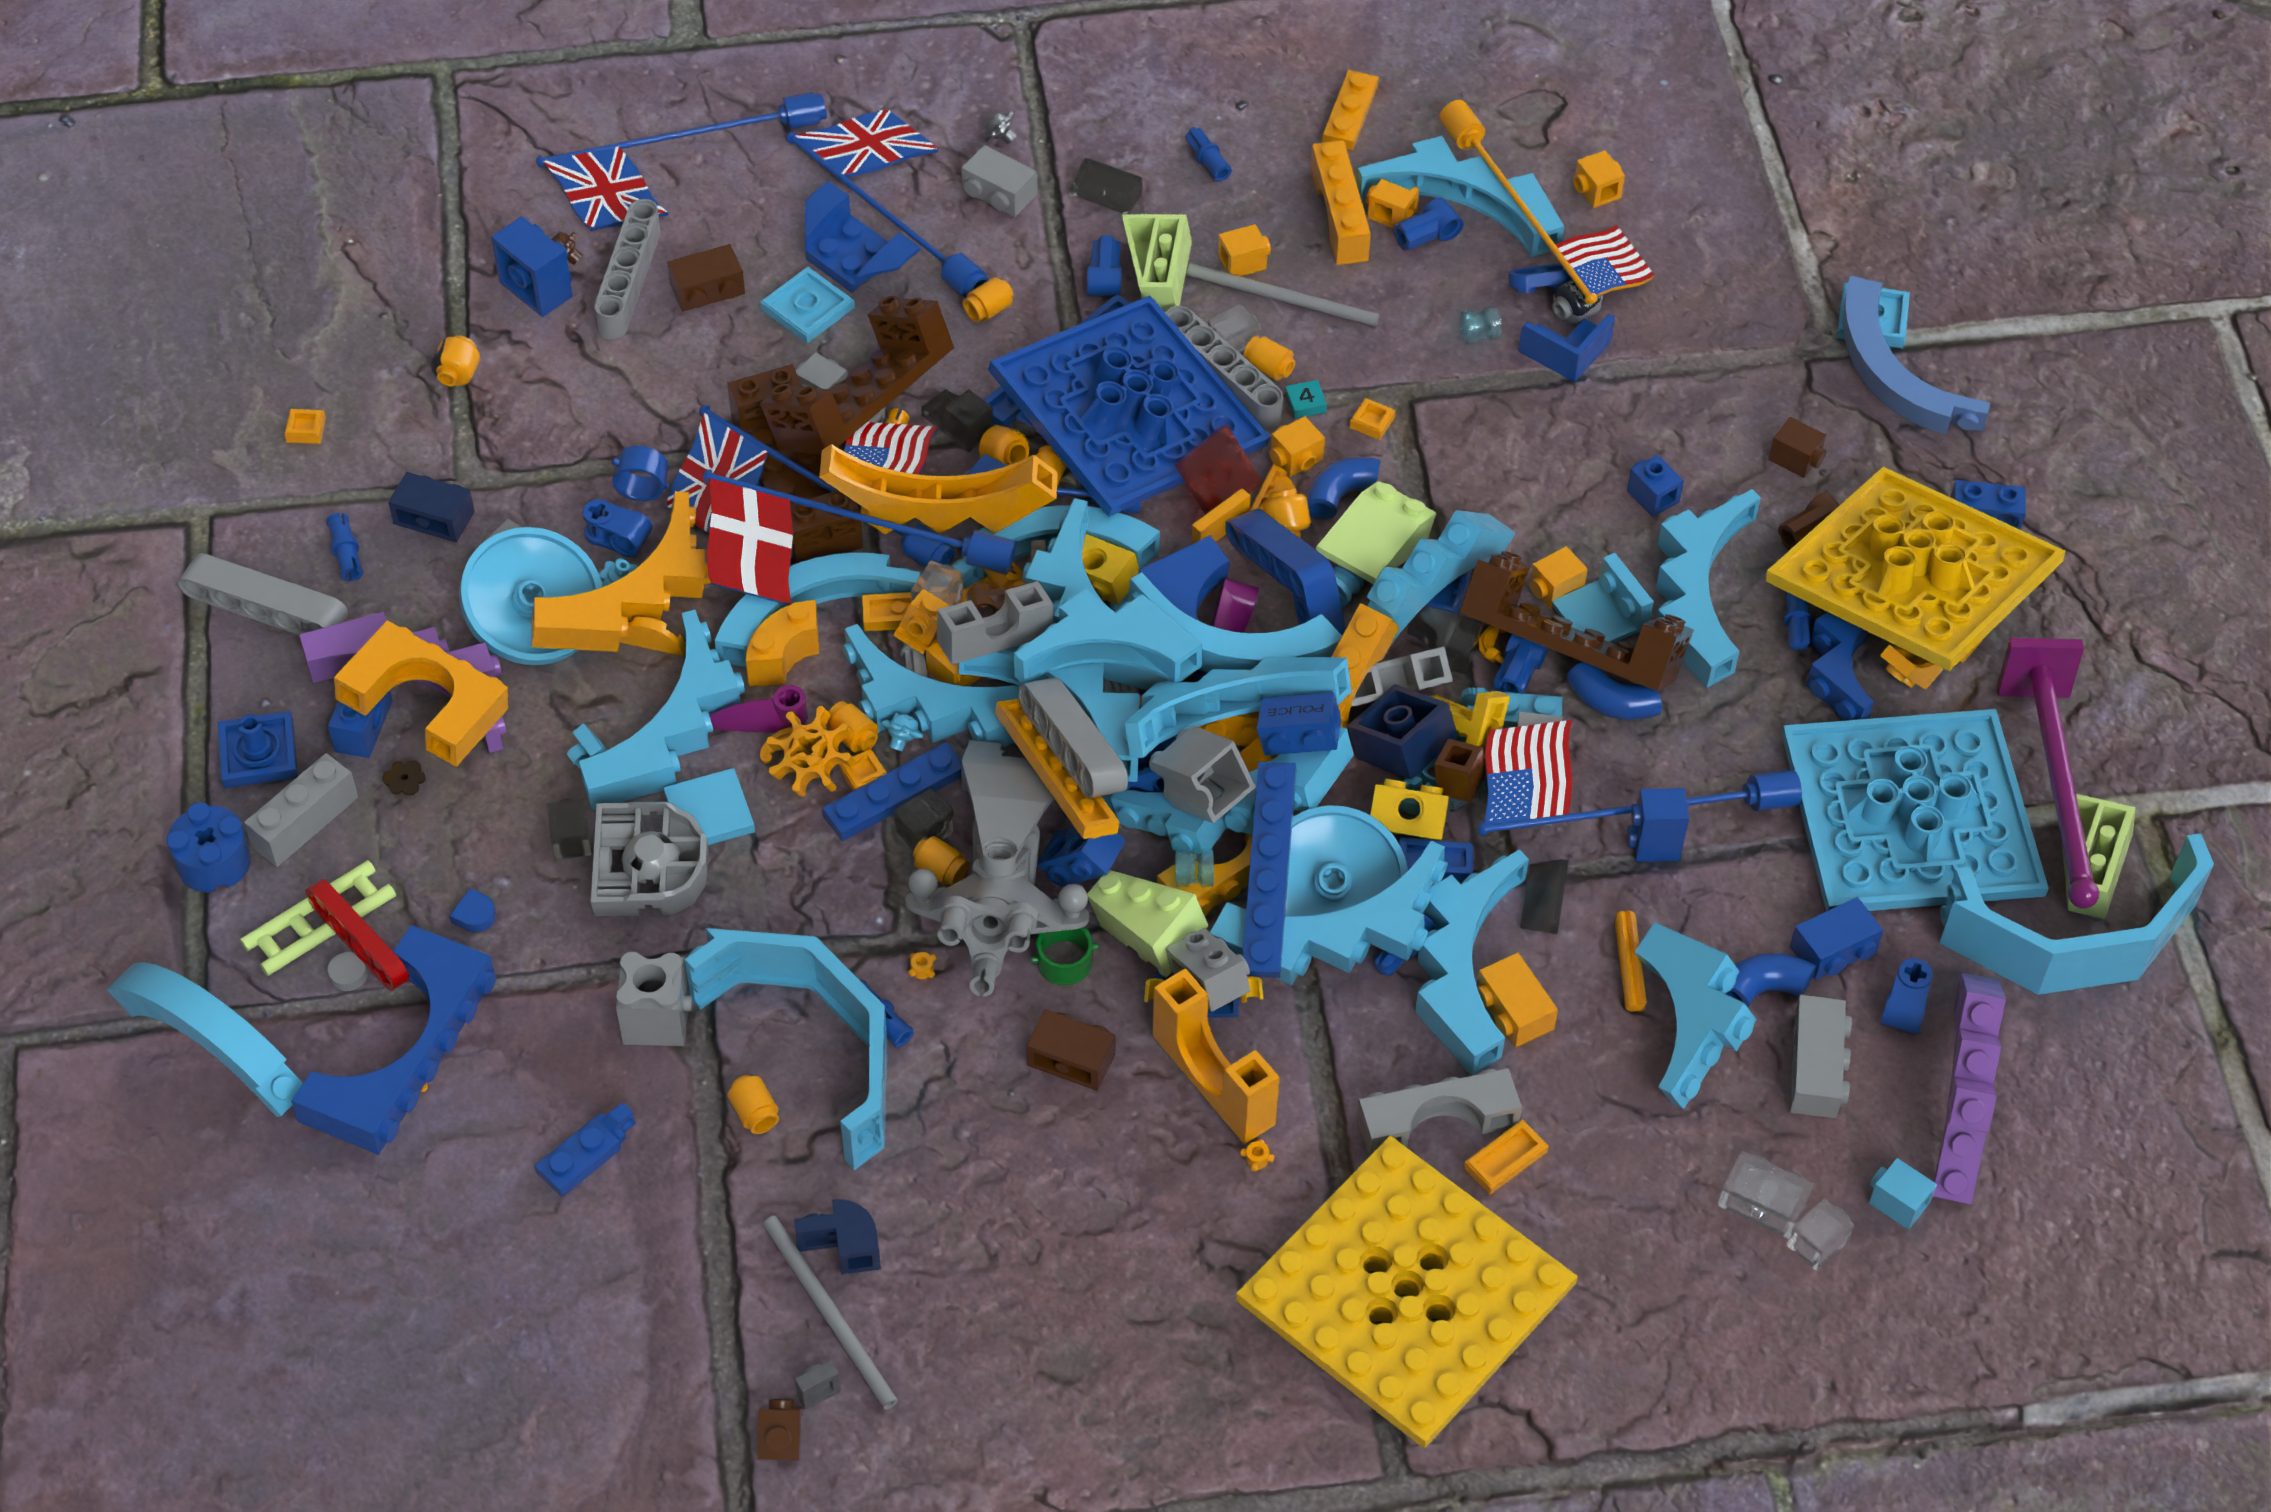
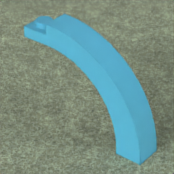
M1071 505L1041 507L995 534L985 527L979 531L1017 541L1013 561L1031 555V540H1046V552H1048L1051 539L1057 538L1060 532L1059 524L1062 513L1065 510L1069 511ZM1088 506L1090 523L1086 534L1134 552L1139 569L1144 568L1160 553L1159 530L1131 516L1116 513L1108 517L1102 508ZM962 556V559L955 561L949 570V589H965L987 577L988 574L982 568L966 564V557Z
M832 554L816 557L790 566V597L792 603L816 600V604L839 598L862 597V595L920 592L921 575L920 572L912 571L908 568L890 567V556L885 554ZM749 594L741 598L729 612L715 638V647L720 662L729 660L731 665L746 667L747 647L755 630L770 615L789 605Z
M1142 572L1130 579L1128 602L1143 594L1202 643V667L1198 669L1201 671L1209 672L1212 669L1252 670L1265 657H1331L1342 638V635L1322 614L1301 625L1276 632L1240 633L1222 630L1202 623L1183 613L1166 599Z
M138 962L133 963L106 989L132 1017L147 1016L159 1020L182 1032L205 1048L229 1068L276 1117L282 1116L292 1106L291 1101L303 1082L285 1065L284 1062L287 1059L245 1019L202 987L164 967Z

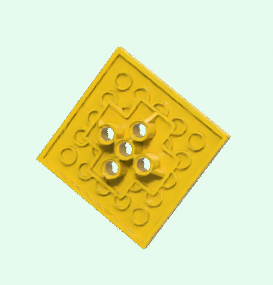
M1882 467L1767 570L1765 582L1950 671L2063 562L2065 550L1888 468Z
M1390 1135L1236 1293V1301L1425 1449L1576 1285L1578 1276ZM1399 1295H1409L1404 1298L1399 1297ZM1430 1319H1440L1435 1323L1430 1321ZM1377 1321L1384 1322L1378 1325L1373 1324V1322Z

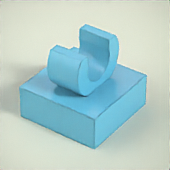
M583 723L572 732L581 744L573 746L566 754L573 764L577 765L580 769V760L605 752L607 748Z

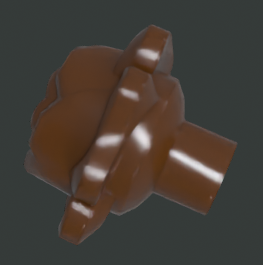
M573 231L568 235L564 232H559L552 240L560 242L565 247L568 253L567 259L575 265L582 256L575 249L576 242L574 240L576 233Z

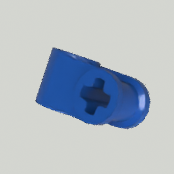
M592 500L583 508V519L587 523L584 528L586 540L593 545L607 548L626 557L637 555L653 528L652 522L644 514L611 504L606 500Z
M1910 958L1901 963L1892 991L1888 995L1881 1025L1918 1035L1927 1005L1926 998L1933 974L1931 967L1925 961L1918 958Z

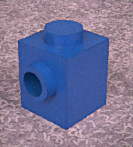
M1657 454L1646 461L1641 460L1631 468L1627 492L1654 517L1680 502L1684 480Z

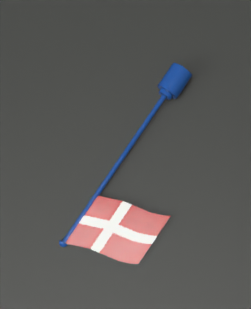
M711 469L703 473V480L709 483L712 514L707 547V566L712 585L786 605L792 604L789 589V572L793 545L790 502L962 548L961 556H965L966 564L1005 575H1008L1012 566L1017 545L1015 540L975 530L972 536L966 535L964 541L712 474Z

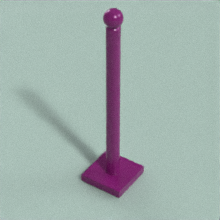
M2010 638L1997 684L1998 696L2035 698L2070 881L2068 896L2074 906L2082 909L2090 908L2099 899V888L2093 882L2057 699L2070 698L2084 651L2082 639Z

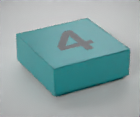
M1318 380L1285 386V396L1294 419L1327 412V403Z

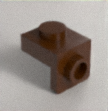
M769 1399V1406H762L759 1409L757 1460L800 1459L803 1407L794 1406L793 1399Z

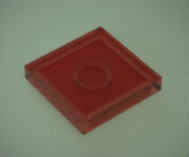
M1228 425L1220 426L1175 464V467L1205 515L1239 489H1244L1247 493H1250L1262 483Z

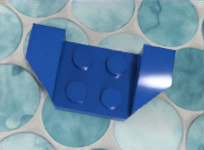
M830 181L822 185L805 200L806 260L851 293L877 274L898 270L921 250L918 245L901 233L887 241L850 214L849 195Z

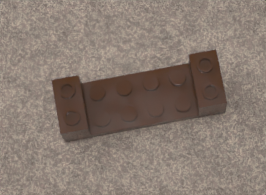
M888 296L879 301L878 306L867 314L880 349L873 352L871 358L863 365L854 368L844 381L830 389L815 388L814 386H790V384H781L771 390V394L761 401L760 405L778 450L821 455L822 450L831 444L838 447L953 350L954 345L938 301L922 300V298L918 297L905 299L897 298V296Z
M793 364L728 382L731 419L734 425L819 477L821 455L778 450L760 402L771 394V390L778 385L790 384V386L803 387ZM768 454L760 479L761 487L861 514L857 503L839 490L834 492L827 491ZM790 502L793 527L791 555L795 564L816 557L842 554L863 548L861 521Z
M1502 551L1501 554H1491V556L1478 559L1460 610L1461 614L1656 691L1675 683L1694 629L1685 626V620L1677 616L1665 614L1664 618L1659 617L1643 624L1635 646L1622 641H1618L1616 645L1604 640L1605 635L1599 631L1586 628L1583 632L1573 628V622L1566 618L1552 616V619L1540 615V609L1530 604L1520 603L1517 606L1530 569V565L1521 562V556L1512 552Z

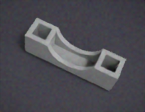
M1509 1068L1497 1071L1487 1069L1479 1072L1477 1075L1463 1078L1449 1077L1439 1083L1421 1086L1416 1084L1410 1085L1401 1091L1386 1094L1382 1092L1372 1093L1365 1098L1359 1099L1357 1121L1368 1156L1370 1157L1390 1135L1407 1147L1409 1137L1415 1127L1424 1120L1435 1116H1453L1463 1119L1474 1126L1481 1135L1510 1129L1520 1121L1522 1105Z

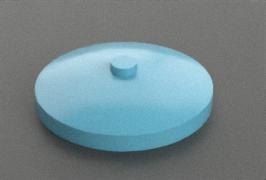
M520 527L493 535L473 552L461 577L459 602L463 618L469 630L480 643L486 642L489 651L514 663L545 665L568 658L578 650L531 647V616L534 597L570 596L589 592L603 586L592 560L573 541L550 530Z
M1321 806L1308 809L1293 816L1285 916H1312L1343 910L1372 898L1394 884L1408 871L1404 853L1396 838L1377 819L1365 812L1350 807Z

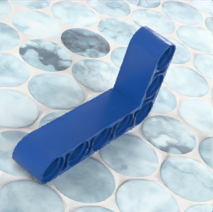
M1259 508L1226 521V533L1232 546L1292 592L1299 625L1322 614L1343 636L1346 628L1336 577L1330 562L1325 556Z

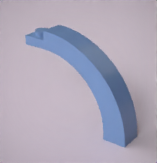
M1850 275L1843 310L1844 339L1848 354L1856 371L1871 392L1898 415L1926 429L1947 435L1949 425L1953 424L1965 430L1984 432L1991 403L1943 391L1922 381L1907 370L1890 350L1880 327L1878 305L1883 283Z

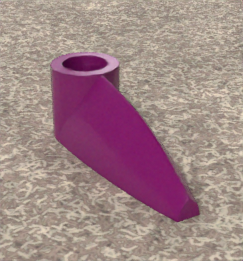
M1224 578L1218 594L1211 626L1222 630L1244 633L1253 613L1259 588Z
M796 685L780 687L774 693L773 698L745 702L709 714L714 729L741 732L776 733L788 727L793 728L792 723L786 718V714L791 711L800 719L801 725H806L808 720L805 693Z

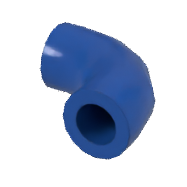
M1349 457L1327 465L1313 477L1305 495L1310 517L1322 520L1334 517L1338 510L1339 501L1344 495L1353 491H1364L1376 483L1380 459Z
M1585 662L1578 663L1567 674L1568 683L1583 703L1604 716L1622 720H1636L1658 716L1662 712L1660 694L1656 690L1641 684L1627 685L1617 683L1610 679L1602 669Z
M1784 953L1757 954L1735 964L1740 972L1737 975L1733 988L1726 992V995L1744 1002L1747 1007L1750 1006L1758 994L1766 991L1779 990L1799 998L1807 990L1817 965Z

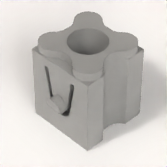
M1192 726L1190 729L1181 730L1177 735L1176 741L1164 751L1155 752L1149 761L1150 769L1163 777L1165 784L1164 797L1171 802L1174 808L1213 824L1256 788L1234 741Z
M637 952L624 954L620 960L619 987L616 993V1011L623 1045L684 1046L688 1011H691L693 998L689 993L684 957H680L676 953H667L656 959H648Z

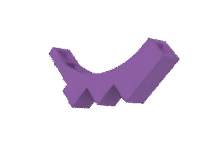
M384 612L299 634L313 683L333 679L386 622ZM435 627L413 632L415 636L429 644L434 643L438 645L444 652L458 660L469 662L476 670L489 677L502 675L497 654H489L486 642L449 652L446 639H438ZM411 680L429 686L449 698L452 697L444 687L427 680ZM502 716L484 736L489 753L503 750L500 735L507 732Z
M1961 972L1954 1004L1955 1045L1941 1148L1934 1177V1183L1937 1186L1933 1197L1972 1204L1985 1139L1990 1130L1997 1098L1994 1080L2002 1047L1998 1035L2006 1002L2005 994L1998 979Z

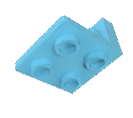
M1613 553L1603 558L1599 580L1553 600L1552 607L1560 617L1572 621L1573 628L1583 632L1586 628L1599 631L1605 635L1604 640L1616 643L1641 631L1643 624L1650 621L1654 601L1617 554Z

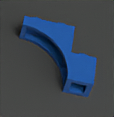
M1826 612L1815 621L1810 643L1823 656L1811 665L1806 686L1814 696L1822 699L1832 707L1844 721L1869 719L1874 701L1858 683L1851 660L1855 651L1865 643L1868 631Z

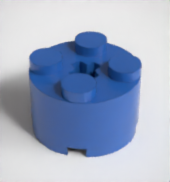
M202 802L195 803L173 823L169 830L167 845L178 875L189 888L200 892H214L216 887L226 885L228 888L235 885L247 873L251 864L249 845L240 819L230 810L219 806H208Z

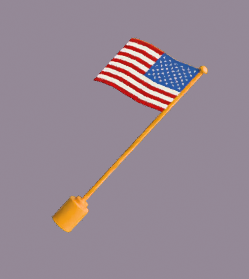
M1454 100L1441 110L1439 121L1456 145L1464 150L1476 148L1584 294L1586 304H1594L1597 301V297L1610 291L1640 286L1649 282L1654 277V273L1617 225L1603 232L1574 236L1554 244L1480 144L1485 136V127L1468 104L1463 100Z

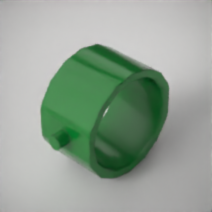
M1084 927L1040 933L1036 942V956H1031L1032 964L1037 963L1040 974L1049 982L1058 985H1073L1082 981L1090 973L1093 966V950H1098L1099 947L1097 942H1092L1090 932ZM1066 941L1078 944L1086 952L1085 956L1079 961L1064 965L1054 963L1044 955V951L1050 945Z

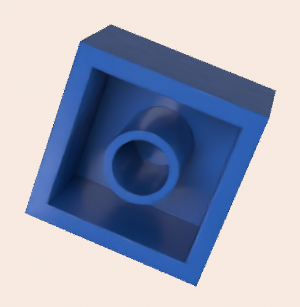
M521 216L491 236L499 283L541 317H544L573 297L572 277L567 263L568 253L560 242H554L546 236L537 224L533 225Z

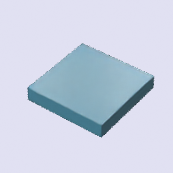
M806 267L760 301V308L808 344L855 308V304L851 297L810 267Z
M1843 283L1836 339L1845 340L1843 310L1848 283ZM1882 288L1878 305L1882 334L1889 347L1903 348L1906 337L1910 292Z
M734 768L663 787L667 802L693 815L699 827L705 833L708 845L755 832V825Z

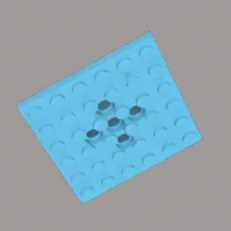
M1996 709L1783 725L1781 735L1790 770L1797 772L1801 782L1802 798L1799 807L1826 911L1856 897L1861 900L1868 911L1944 905L1947 897V887L1952 883L1956 869L1971 867L1984 902L2046 897L2049 887Z

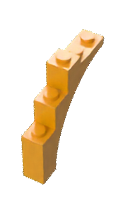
M831 444L822 450L819 478L861 505V514L901 525L913 518H917L939 534L971 517L995 534L1056 500L1058 472L1033 454L1011 465L982 473L957 476L918 475L876 466L860 460ZM870 524L885 535L893 531L889 528Z
M675 491L670 524L666 534L648 559L635 570L607 586L589 592L561 597H534L531 616V647L618 652L620 639L627 638L628 622H632L634 617H651L661 621L663 611H669L670 597L702 598L704 585H710L708 566L705 563V549H696V535L690 534V527L695 525V507L689 506V492Z

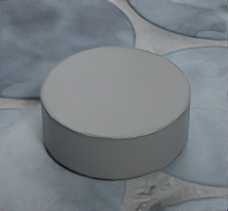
M344 952L336 955L330 961L328 975L335 988L342 991H352L365 983L368 977V969L353 952Z

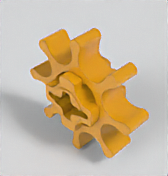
M823 706L817 707L816 717L808 725H801L800 719L792 711L788 712L786 718L793 726L790 736L783 740H778L772 736L767 738V744L773 750L784 751L783 760L778 765L770 767L769 773L776 780H781L788 773H796V781L792 786V790L799 797L806 795L808 783L815 778H821L822 784L830 792L835 791L837 786L830 778L832 768L840 763L847 764L850 767L856 764V760L849 753L838 752L840 742L845 738L851 737L853 730L846 723H842L838 728L827 731L826 724L831 715Z

